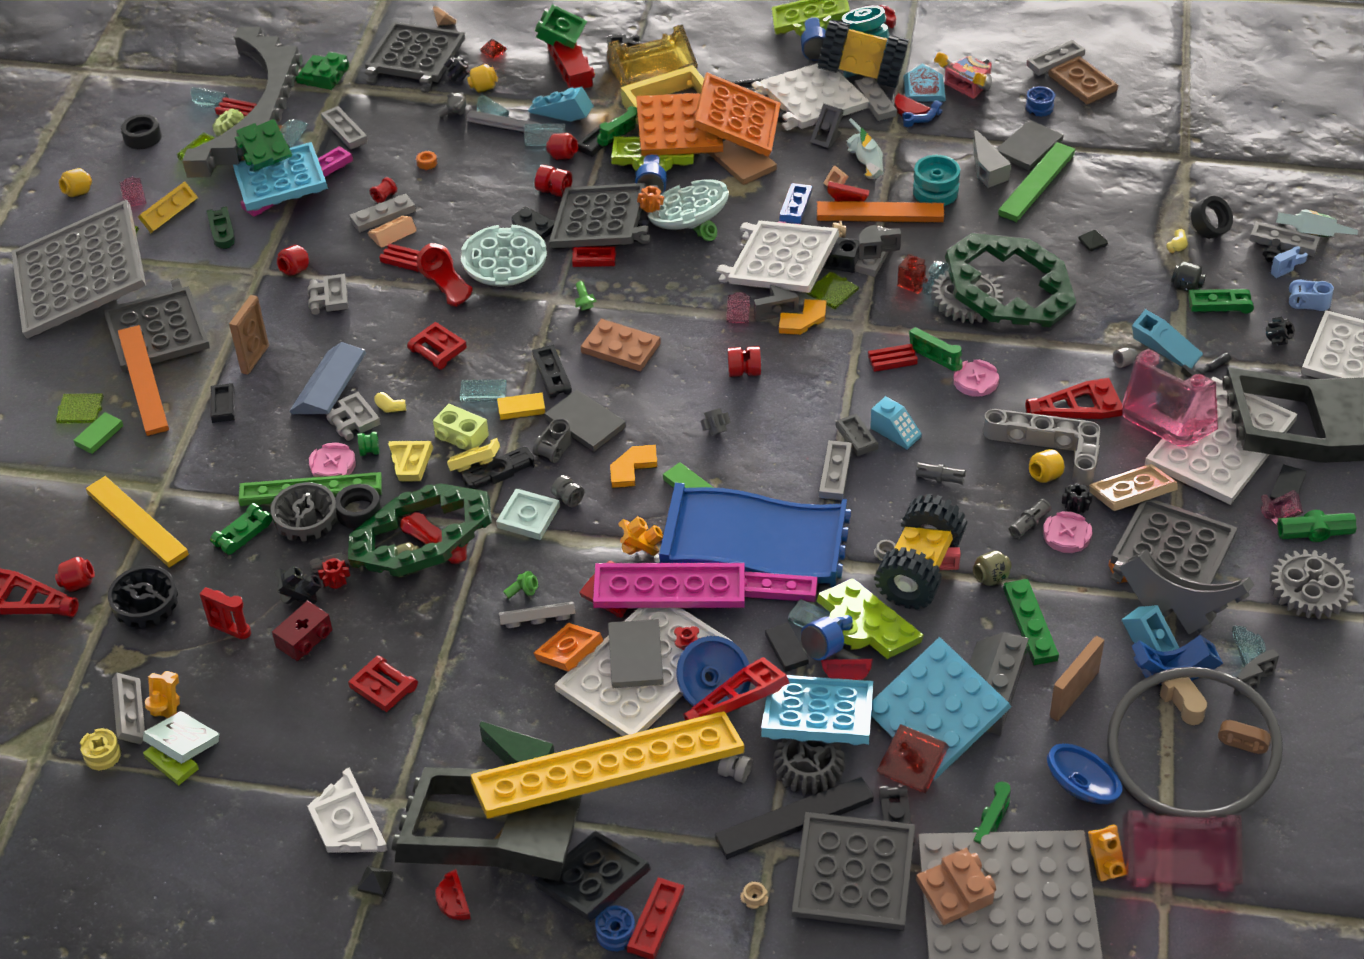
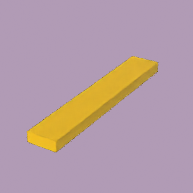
M106 476L86 488L88 495L169 568L189 555L187 548Z

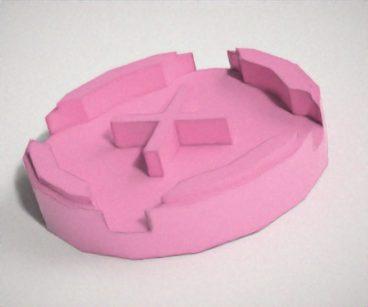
M973 360V362L968 363V361H964L963 368L959 371H954L953 382L957 390L963 394L985 396L996 390L999 384V374L995 366L989 362Z
M341 443L324 444L318 451L315 449L309 457V468L314 477L350 475L356 466L355 453L349 449V446Z
M1062 511L1058 512L1056 516H1050L1046 519L1043 526V538L1047 545L1054 550L1062 553H1075L1082 551L1089 545L1092 538V526L1085 521L1086 518L1082 515Z

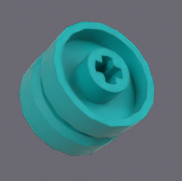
M868 6L848 12L842 18L843 23L850 24V30L885 39L889 38L888 26L884 24L886 21L885 10L882 7Z
M929 155L921 158L914 167V197L920 203H944V206L953 203L959 193L961 170L959 164L954 159L944 155Z

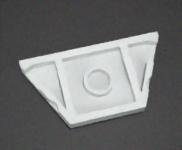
M347 768L342 772L343 777L335 785L330 784L321 796L316 797L308 805L309 813L328 853L387 851L383 836L350 768Z

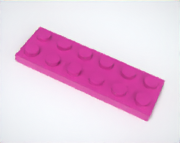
M595 563L594 608H744V563Z

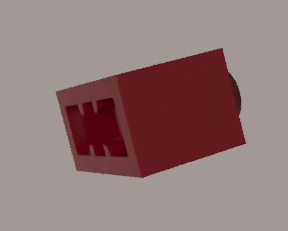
M307 600L276 627L272 634L276 648L294 660L299 661L322 639H325L333 629L329 614Z

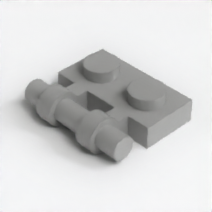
M345 274L324 276V282L318 283L317 280L309 282L307 288L308 295L310 296L308 306L312 314H319L321 306H326L327 312L348 309Z
M359 392L338 400L339 408L335 410L332 408L330 413L326 414L330 424L335 425L337 433L347 441L352 440L354 434L351 432L352 430L357 429L359 433H363L381 424L380 418ZM347 417L348 420L343 422L342 418Z

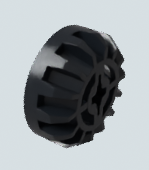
M139 566L125 571L112 582L108 591V601L112 613H114L118 622L125 623L128 627H135L138 623L140 628H146L147 622L151 621L158 625L160 617L162 616L167 619L172 614L171 610L178 604V591L172 575L165 569L156 566ZM129 607H135L138 614H131Z

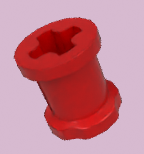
M385 177L377 187L375 186L370 189V195L377 203L384 202L386 197L397 192L396 184L388 177Z

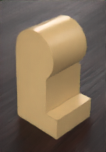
M1186 677L1162 682L1160 696L1164 702L1172 700L1178 710L1181 711V718L1185 723L1190 725L1200 724L1204 720L1207 702L1191 679Z

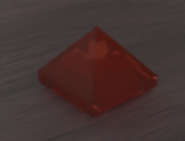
M491 39L480 48L482 53L491 58H495L507 50V47L494 39Z

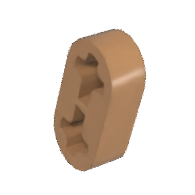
M1233 720L1222 722L1218 732V738L1224 744L1256 754L1266 753L1271 742V736L1267 731Z

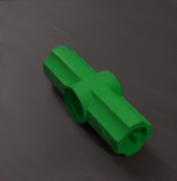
M1311 510L1301 517L1278 518L1277 522L1280 539L1309 537L1312 542H1322L1333 535L1355 534L1357 529L1354 513L1325 515L1321 510Z

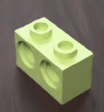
M448 404L433 420L435 437L456 445L460 449L469 450L480 446L489 436L487 419L451 404Z

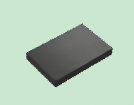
M1029 119L1003 142L997 150L1010 163L1030 171L1057 142L1061 143L1063 141L1064 134Z
M575 390L544 413L545 419L549 422L559 418L567 420L570 424L571 437L593 452L626 428V421L579 390Z
M659 619L608 623L612 688L664 685Z

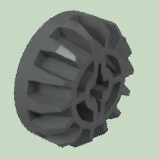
M312 482L298 483L285 488L278 493L271 504L274 527L277 528L280 535L287 536L292 541H296L298 536L302 542H307V537L313 535L316 540L319 539L321 531L327 534L332 529V525L337 521L336 500L333 493L327 487ZM316 511L323 516V520L317 519ZM290 522H296V527H291Z

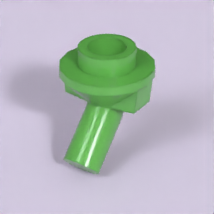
M710 220L692 228L698 237H702L706 241H712L717 236V228Z
M577 282L576 288L579 298L575 299V307H580L581 311L594 307L593 303L597 302L594 295L587 294L584 282Z
M531 571L519 574L517 581L505 589L503 593L510 599L522 589L525 594L532 596L538 588L537 577Z

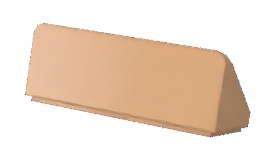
M400 216L368 231V235L379 247H385L389 243L391 244L416 232V227L412 217Z

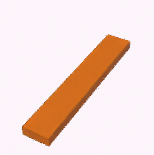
M817 201V221L944 222V203Z
M140 325L118 330L146 435L149 436L168 431V423Z

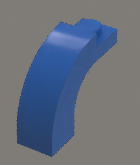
M1201 635L1183 647L1172 651L1154 650L1140 640L1132 645L1136 655L1134 660L1141 668L1145 678L1173 668L1201 667L1214 670L1223 664L1214 644ZM1189 677V678L1191 679V681H1192V680H1195V679H1198V678H1195V677Z

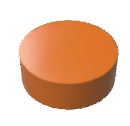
M424 151L416 157L417 166L420 169L428 170L437 165V156L433 152Z

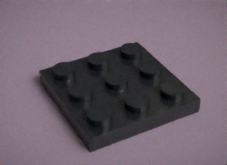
M595 830L566 855L559 882L541 877L536 879L535 882L538 889L591 922L646 875L651 868L648 861Z

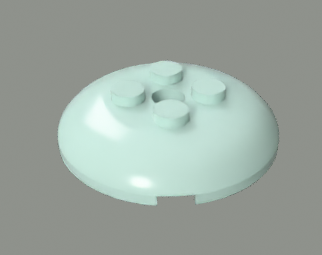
M697 180L691 182L692 186L681 189L680 186L671 188L661 194V196H664L663 205H660V210L652 213L648 212V219L654 225L664 229L695 228L722 210L728 200L729 192L727 186L718 180Z
M499 225L491 226L476 232L467 239L461 249V264L470 277L483 284L491 286L516 285L530 279L540 271L546 260V245L536 232L518 225H511V228H499Z

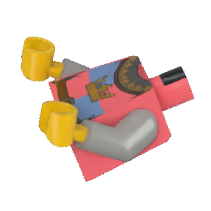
M937 53L934 62L945 69L944 84L973 99L982 90L988 91L991 88L992 76L990 73L992 65L988 59L985 58L979 61L972 56H967L959 61L951 62L944 53Z

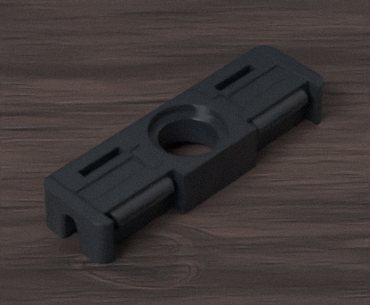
M527 447L518 448L493 459L489 463L464 471L462 473L463 483L470 489H478L490 483L494 485L513 477L515 472L529 466L534 468V456ZM497 467L504 468L502 472L493 471Z

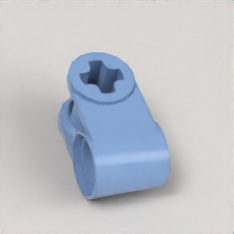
M1295 280L1289 285V292L1291 293L1289 305L1295 309L1328 310L1331 306L1334 287L1326 281Z

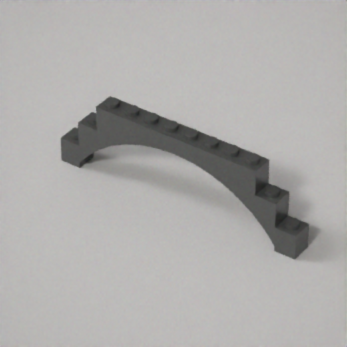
M261 26L238 27L234 37L238 54H245L252 58L267 72L268 81L265 92L254 109L234 127L207 143L186 150L182 162L187 178L211 177L217 165H239L245 153L242 148H238L235 142L236 130L253 123L259 125L275 119L278 125L279 121L282 120V112L286 109L287 99L290 98L291 88L294 87L295 78L299 74V67L303 63L302 54H299L297 46H284L280 43L279 36H265V34H262Z

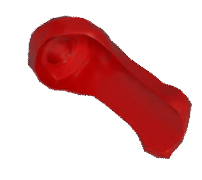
M430 243L424 246L417 254V268L419 272L427 279L433 280L440 290L446 294L448 305L456 307L464 303L472 295V286L468 285L453 268V259L446 247Z
M415 512L401 520L400 528L403 533L419 539L424 544L442 542V530L431 524L425 514ZM468 543L463 548L457 546L451 551L453 556L447 561H450L452 564L466 561Z

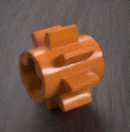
M647 186L645 189L642 188L641 193H638L637 202L641 203L640 208L645 212L652 213L660 210V205H663L664 196H661V190L657 187Z

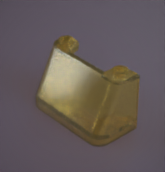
M683 24L674 26V32L669 36L667 33H664L662 39L628 47L627 43H624L621 47L619 41L609 42L606 59L621 87L692 65L697 70L698 63Z

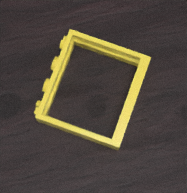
M693 65L621 87L622 104L626 109L630 106L637 108L636 96L665 95L690 87H694L698 93H701L704 79Z

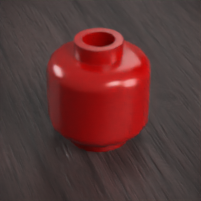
M570 133L553 134L546 144V149L555 160L571 159L578 151V142Z
M292 245L278 253L277 266L286 275H296L306 270L309 265L308 253L299 245Z
M74 557L60 563L58 573L55 574L59 587H64L69 592H75L88 587L92 583V578L95 577L92 564L89 560H84L82 557Z

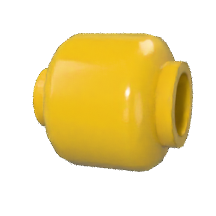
M487 64L471 69L470 77H467L470 88H475L478 93L493 89L495 82H498L494 68L489 67Z
M80 168L63 172L59 179L61 191L69 197L87 194L92 184L90 175Z
M1044 450L1036 453L1030 459L1029 472L1040 483L1055 480L1061 477L1064 472V460L1055 450Z

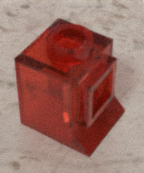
M908 254L898 266L897 286L919 294L929 282L926 278L925 260Z

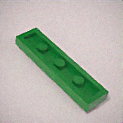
M1023 579L1004 583L1003 590L1022 637L1029 638L1027 650L1033 666L1058 661L1059 653L1029 580Z

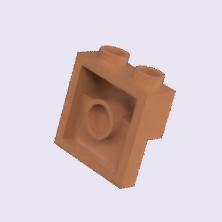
M967 848L943 857L940 865L916 875L918 885L943 925L993 904L996 891L994 880L990 875L984 876L980 870L982 869V863L976 853L970 854Z

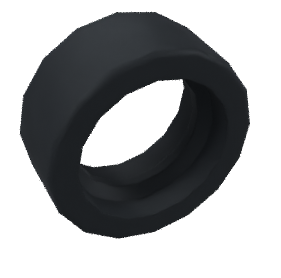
M135 115L126 119L121 125L123 140L126 146L130 148L146 149L154 146L161 139L162 133L159 122L152 115ZM139 130H149L141 134H133Z
M1213 195L1193 205L1191 221L1197 233L1202 237L1212 239L1225 234L1231 229L1233 214L1230 206L1224 199ZM1206 207H1210L1217 215V228L1208 221Z
M365 484L347 486L335 498L337 518L342 525L348 528L357 529L381 509L378 492L375 488ZM363 500L372 503L367 509L359 512L345 510L346 506L355 501Z

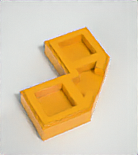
M805 299L803 314L781 313L779 333L801 335L808 331V328L812 325L824 322L826 300Z
M656 445L632 446L610 465L612 488L635 486L634 469L657 467Z

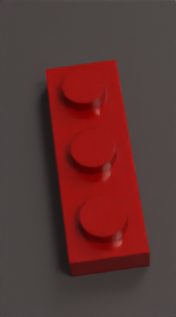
M657 878L627 945L629 953L648 959H655L684 893V885Z

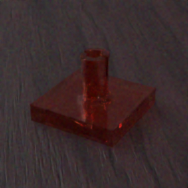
M900 724L877 772L880 775L906 784L926 794L949 745L946 742Z

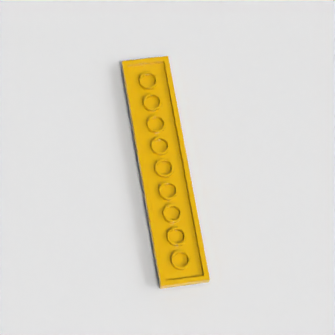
M719 712L471 774V783L488 819L744 753V744L727 714Z

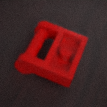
M435 322L409 340L407 348L413 353H419L431 361L434 367L441 370L449 360L465 350L467 345L466 341ZM422 344H428L429 346L440 352V354L436 355L435 353L424 347Z
M207 587L200 592L209 626L239 639H246L251 635L250 626L246 623L242 608L244 604L240 596L229 597L219 590L214 591ZM230 611H232V613H233L235 623L233 622L232 614H231Z
M380 655L371 660L348 681L349 687L386 713L407 693H412L418 686V680L412 676L407 677L387 664V660ZM377 672L384 673L388 677L398 682L399 685L396 686L395 684H393Z

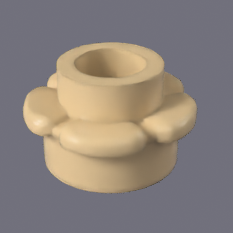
M842 221L833 223L832 228H838L839 237L845 238L846 226L842 225Z
M750 882L741 893V901L746 903L748 908L757 909L759 906H764L767 903V890L759 882Z

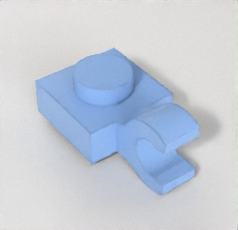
M1299 246L1278 254L1273 259L1271 274L1278 278L1293 271L1295 265L1306 262L1308 254L1300 255Z

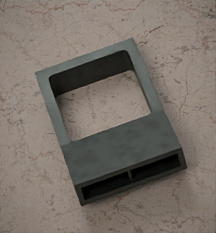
M1232 367L1227 368L1226 376L1222 378V388L1224 391H1227V406L1232 409L1231 420L1233 424H1236L1237 441H1241L1243 450L1324 463L1364 461V377L1307 380ZM1244 393L1304 402L1308 407L1317 438L1255 428L1252 424Z
M424 767L421 778L416 777L413 786V793L415 795L409 796L406 805L408 814L402 815L399 831L401 833L400 835L395 834L391 850L396 851L394 862L494 866L559 882L582 795L508 813L501 836L497 839L415 836L429 796L432 794L476 795L471 783V774L490 769Z

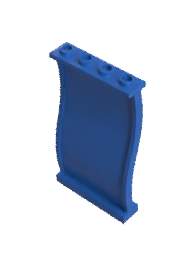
M675 483L659 553L660 563H744V572L817 577V583H830L832 588L836 586L837 578L842 579L843 564H839V562L845 559L846 546L842 545V542H847L848 527H845V524H850L851 510L847 509V499H842L841 504H801L777 500L745 491L709 487L685 488V483Z

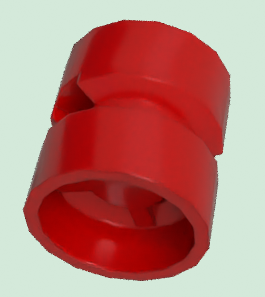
M543 164L539 167L535 176V189L545 193L551 192L553 195L563 197L565 188L572 186V173L562 169L556 170L554 167Z
M760 346L747 347L745 350H742L741 347L728 348L729 377H739L743 373H747L748 376H760Z

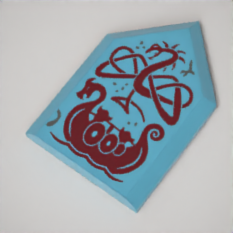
M922 63L903 75L906 97L916 102L946 101L943 74Z

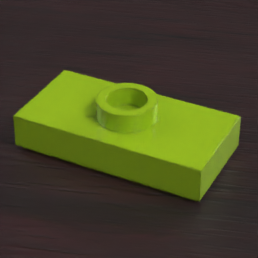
M153 746L143 752L146 760L178 786L199 769L197 763L191 758L181 764Z

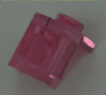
M130 177L126 178L123 182H119L123 198L128 201L131 207L146 203L140 178Z
M742 292L728 295L727 323H749L750 296Z
M1294 490L1273 501L1266 494L1261 496L1263 503L1261 511L1267 519H1271L1276 525L1278 518L1296 517L1303 513L1299 495Z

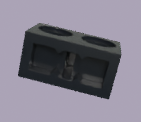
M838 237L823 268L855 273V265L859 260V240Z

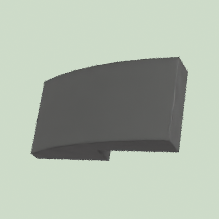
M1273 648L1260 654L1241 670L1237 678L1256 690L1259 688L1262 676L1267 677L1275 672L1279 658L1278 653ZM1234 689V694L1236 696L1242 694L1236 689Z

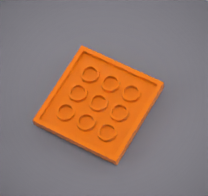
M706 73L693 126L714 134L721 139L736 143L738 146L746 147L758 154L769 157L773 147L781 103Z
M700 93L636 96L641 156L723 152V140L693 126Z

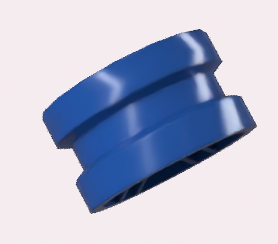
M1039 86L1033 87L1027 92L1025 108L1028 113L1031 114L1033 112L1035 116H1047L1053 112L1055 94L1051 89Z
M617 905L609 906L602 911L595 921L598 943L609 951L625 950L635 929L633 914L627 908Z

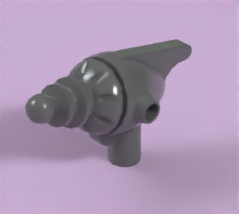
M463 92L449 93L447 95V106L437 111L440 118L451 112L463 115L466 108L465 94Z

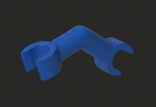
M935 100L927 114L914 115L911 112L903 113V126L910 127L914 123L930 122L936 115L942 113L943 110L939 108L943 103Z

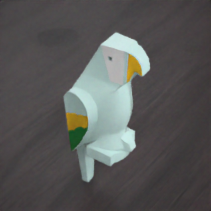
M849 119L859 134L855 133L846 140L848 152L856 153L858 160L866 165L867 173L864 174L866 178L876 179L884 174L883 153L868 133L852 119Z
M1302 210L1301 213L1296 215L1278 213L1276 223L1292 225L1300 233L1319 237H1333L1334 233L1358 235L1359 231L1337 224V219L1309 210Z

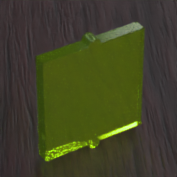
M829 272L813 285L810 293L807 292V295L816 300H826V305L835 310L857 292L859 286L849 282L847 278H842L833 272Z
M103 393L63 394L61 404L57 407L56 422L93 423L98 419L99 411H102Z

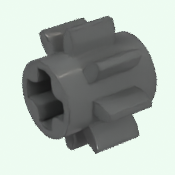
M721 408L705 412V419L700 421L703 431L709 430L710 435L727 431L726 425L731 423L728 412L722 413Z

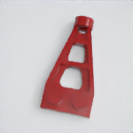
M1109 378L1086 381L1038 399L1032 398L1025 401L1026 413L1046 416L1105 419L1123 416L1124 407ZM1088 394L1095 406L1079 407L1075 398ZM1066 400L1070 409L1055 408L1053 403Z
M0 568V614H59L68 617L76 615L79 607L77 598L69 597L67 594L19 572ZM15 586L27 590L21 601L6 602ZM37 593L48 596L44 604H31Z
M762 657L741 669L693 706L691 710L684 713V719L687 721L719 712L728 713L770 694L779 692L782 687L789 684V680L785 673ZM747 681L756 686L755 689L743 694H737L734 691ZM725 696H727V697L729 698V700H726V701H724V702H722V703H719V704L715 705L717 702H719V701H720L721 699H723Z

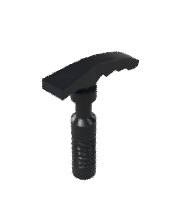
M1224 353L1207 363L1204 368H1199L1196 371L1185 364L1182 366L1181 373L1205 387L1209 382L1206 378H1202L1205 376V373L1208 371L1212 372L1229 362L1231 356L1229 353Z

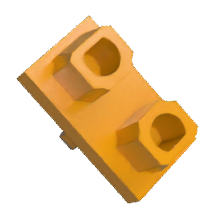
M638 516L631 522L622 519L618 523L619 527L624 530V535L620 540L624 553L632 555L636 551L643 550L655 556L659 552L657 544L663 539V533L659 527L653 525L646 531L648 529L647 523Z
M165 671L162 675L152 673L148 677L149 697L145 700V708L150 711V715L164 716L168 719L177 714V706L180 704V697L176 693L179 676Z
M1110 825L1104 829L1089 831L1090 852L1094 859L1098 880L1105 881L1126 875L1117 826Z

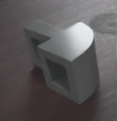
M877 225L865 228L859 235V260L881 258V252L900 250V228L878 230Z

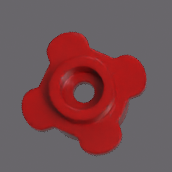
M696 626L677 627L674 630V634L677 636L675 646L684 650L690 643L698 639L699 628Z

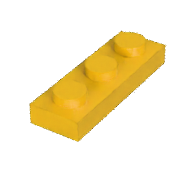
M184 181L141 213L138 218L148 231L152 233L198 197Z

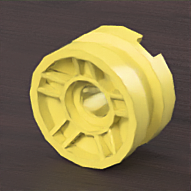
M95 729L94 733L90 735L87 733L80 742V751L84 761L93 770H106L114 766L120 759V746L115 734L109 729Z

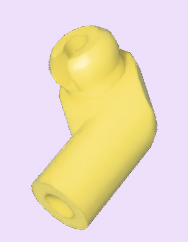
M1183 229L1176 230L1174 233L1175 238L1167 243L1166 246L1170 253L1180 252L1187 248L1188 242Z
M384 392L377 393L374 397L375 404L385 413L406 411L405 400L393 401Z

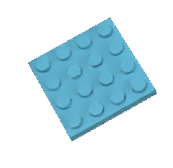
M312 142L291 147L292 157L255 172L251 165L247 166L245 160L241 161L239 165H233L247 211L258 210L267 205H276L285 200L298 199L303 195L319 193L322 190L328 189Z
M939 637L872 700L871 717L936 780L1011 708V705Z
M787 675L789 684L782 687L779 692L766 697L761 737H769L774 740L785 738L798 741H823L825 743L843 742L852 745L869 744L873 681Z

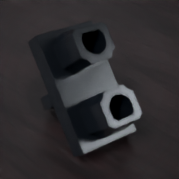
M292 566L287 571L281 568L275 571V576L278 577L277 592L281 594V602L285 604H291L294 600L304 602L308 600L312 604L317 602L316 592L322 587L319 576L311 574L307 579H304L303 571L296 566Z

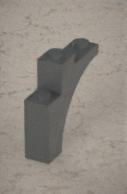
M1148 549L1127 559L1119 567L1143 606L1158 605L1163 617L1175 612L1188 634L1196 630L1198 633H1202L1212 626L1211 622L1217 616L1216 614L1228 607L1227 603L1233 600L1238 603L1250 596L1248 592L1254 586L1249 576L1239 581L1225 584H1204L1190 581L1162 566L1150 554Z

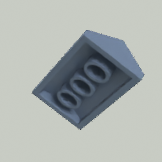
M343 342L328 350L290 409V413L329 414L366 355V351Z

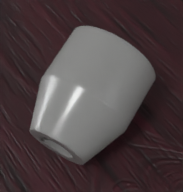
M1132 348L1116 350L1113 352V362L1118 368L1131 365L1138 358V353Z

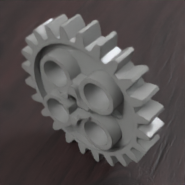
M945 271L944 275H939L938 279L934 280L931 291V300L934 301V306H939L938 311H946L945 317L953 315L954 321L957 318H961L962 323L966 319L973 323L974 319H977L981 323L983 319L981 315L955 299L953 293L954 285L950 281L948 271ZM989 274L981 275L980 280L973 285L1002 304L1003 290H1000L1001 285L995 284L996 279L989 280Z
M1304 549L1302 555L1297 551H1293L1292 557L1285 554L1284 559H1278L1277 565L1273 566L1269 581L1271 582L1270 590H1274L1273 597H1280V605L1287 603L1288 611L1295 608L1297 609L1296 615L1298 616L1302 612H1306L1307 618H1310L1311 614H1315L1320 619L1322 613L1330 618L1332 611L1339 614L1341 608H1347L1355 588L1353 586L1354 578L1349 577L1350 570H1343L1344 563L1335 564L1336 557L1329 560L1327 559V553L1318 556L1317 551L1314 550L1311 555Z

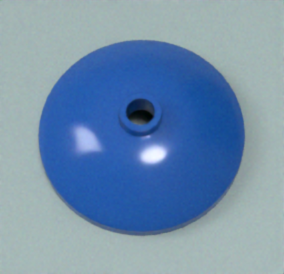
M720 636L702 637L690 643L680 655L676 669L677 683L684 698L692 706H695L737 672L750 664L744 652L732 641ZM706 673L711 676L710 682L705 679ZM744 682L734 691L737 694L748 692L751 682ZM725 696L723 699H721V700H720L719 702H717L715 705H717V704H719V703H722V702H724V701H726V700H729V698H728L727 696Z
M1057 744L1049 751L1047 763L1052 776L1073 797L1093 804H1110L1115 802L1121 795L1122 784L1119 777L1104 760L1094 753L1072 744Z

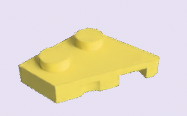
M498 439L490 440L491 443L480 448L476 446L450 457L447 462L450 471L457 469L458 472L471 468V464L479 462L480 465L491 462L493 460L492 457L496 455L500 448Z
M389 441L388 445L391 450L398 480L421 481L433 450L431 441Z

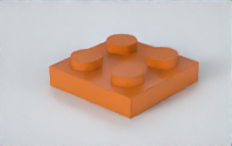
M568 623L533 654L537 661L569 672L588 654L594 652L596 647L604 640L599 632Z

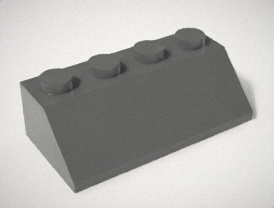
M1002 632L977 641L969 665L1011 705L1026 660L1029 638ZM1009 710L986 732L1001 736Z

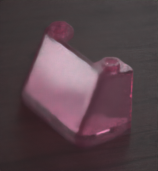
M1146 349L1136 356L1122 403V415L1125 419L1174 445L1182 447L1192 445L1218 429L1216 381L1200 374L1183 381L1155 367L1160 362V356L1150 349Z
M1130 810L1123 815L1126 880L1132 881V886L1148 887L1149 882L1217 885V890L1234 891L1235 886L1243 883L1241 815H1226V818H1217V822L1216 816H1210L1209 818L1154 816V814L1148 813L1144 818L1142 811Z

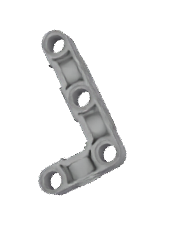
M991 409L985 413L983 434L986 438L996 441L1074 451L1073 482L1086 486L1093 483L1100 447V427L1095 422L1000 409Z

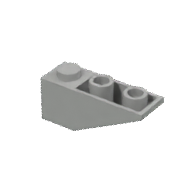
M977 130L974 131L973 152L977 177L988 188L1008 181L1011 170L1010 162Z

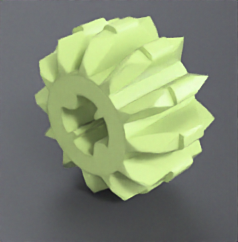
M237 109L225 111L224 114L215 120L212 126L217 137L222 135L243 120L245 116Z

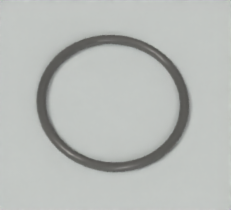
M1173 668L1153 674L1140 681L1123 696L1116 706L1107 733L1109 759L1114 772L1119 777L1124 788L1147 808L1164 816L1184 821H1214L1246 810L1256 803L1270 788L1277 776L1282 761L1283 744L1280 727L1267 702L1258 692L1240 679L1209 668ZM1195 677L1221 682L1245 695L1263 715L1271 736V758L1267 771L1260 783L1239 801L1222 808L1203 811L1171 807L1143 792L1129 777L1122 764L1118 749V733L1122 718L1129 706L1149 688L1172 679Z

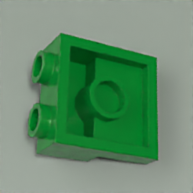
M552 4L549 11L545 9L541 21H538L534 31L537 32L536 38L553 46L558 41L573 49L587 21Z
M329 52L326 57L312 55L298 76H296V82L298 84L332 90L349 69L347 55Z
M275 119L259 125L253 123L236 130L235 142L239 149H243L245 153L243 155L247 166H252L254 172L292 157V152Z

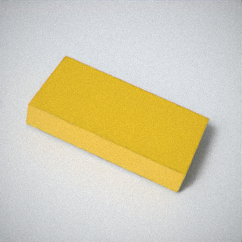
M543 393L497 398L500 420L545 413Z

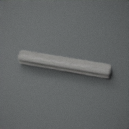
M470 110L467 114V120L472 123L540 135L543 130V125L537 122Z

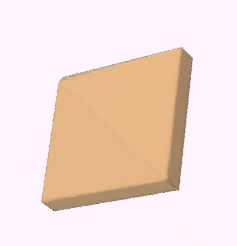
M437 6L433 7L438 26L456 24L457 21Z
M833 166L823 183L828 186V181L844 184L849 176L838 167Z

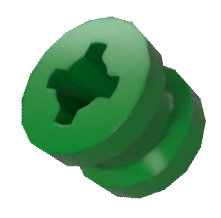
M371 432L370 435L358 433L360 456H366L367 453L379 454L377 432Z

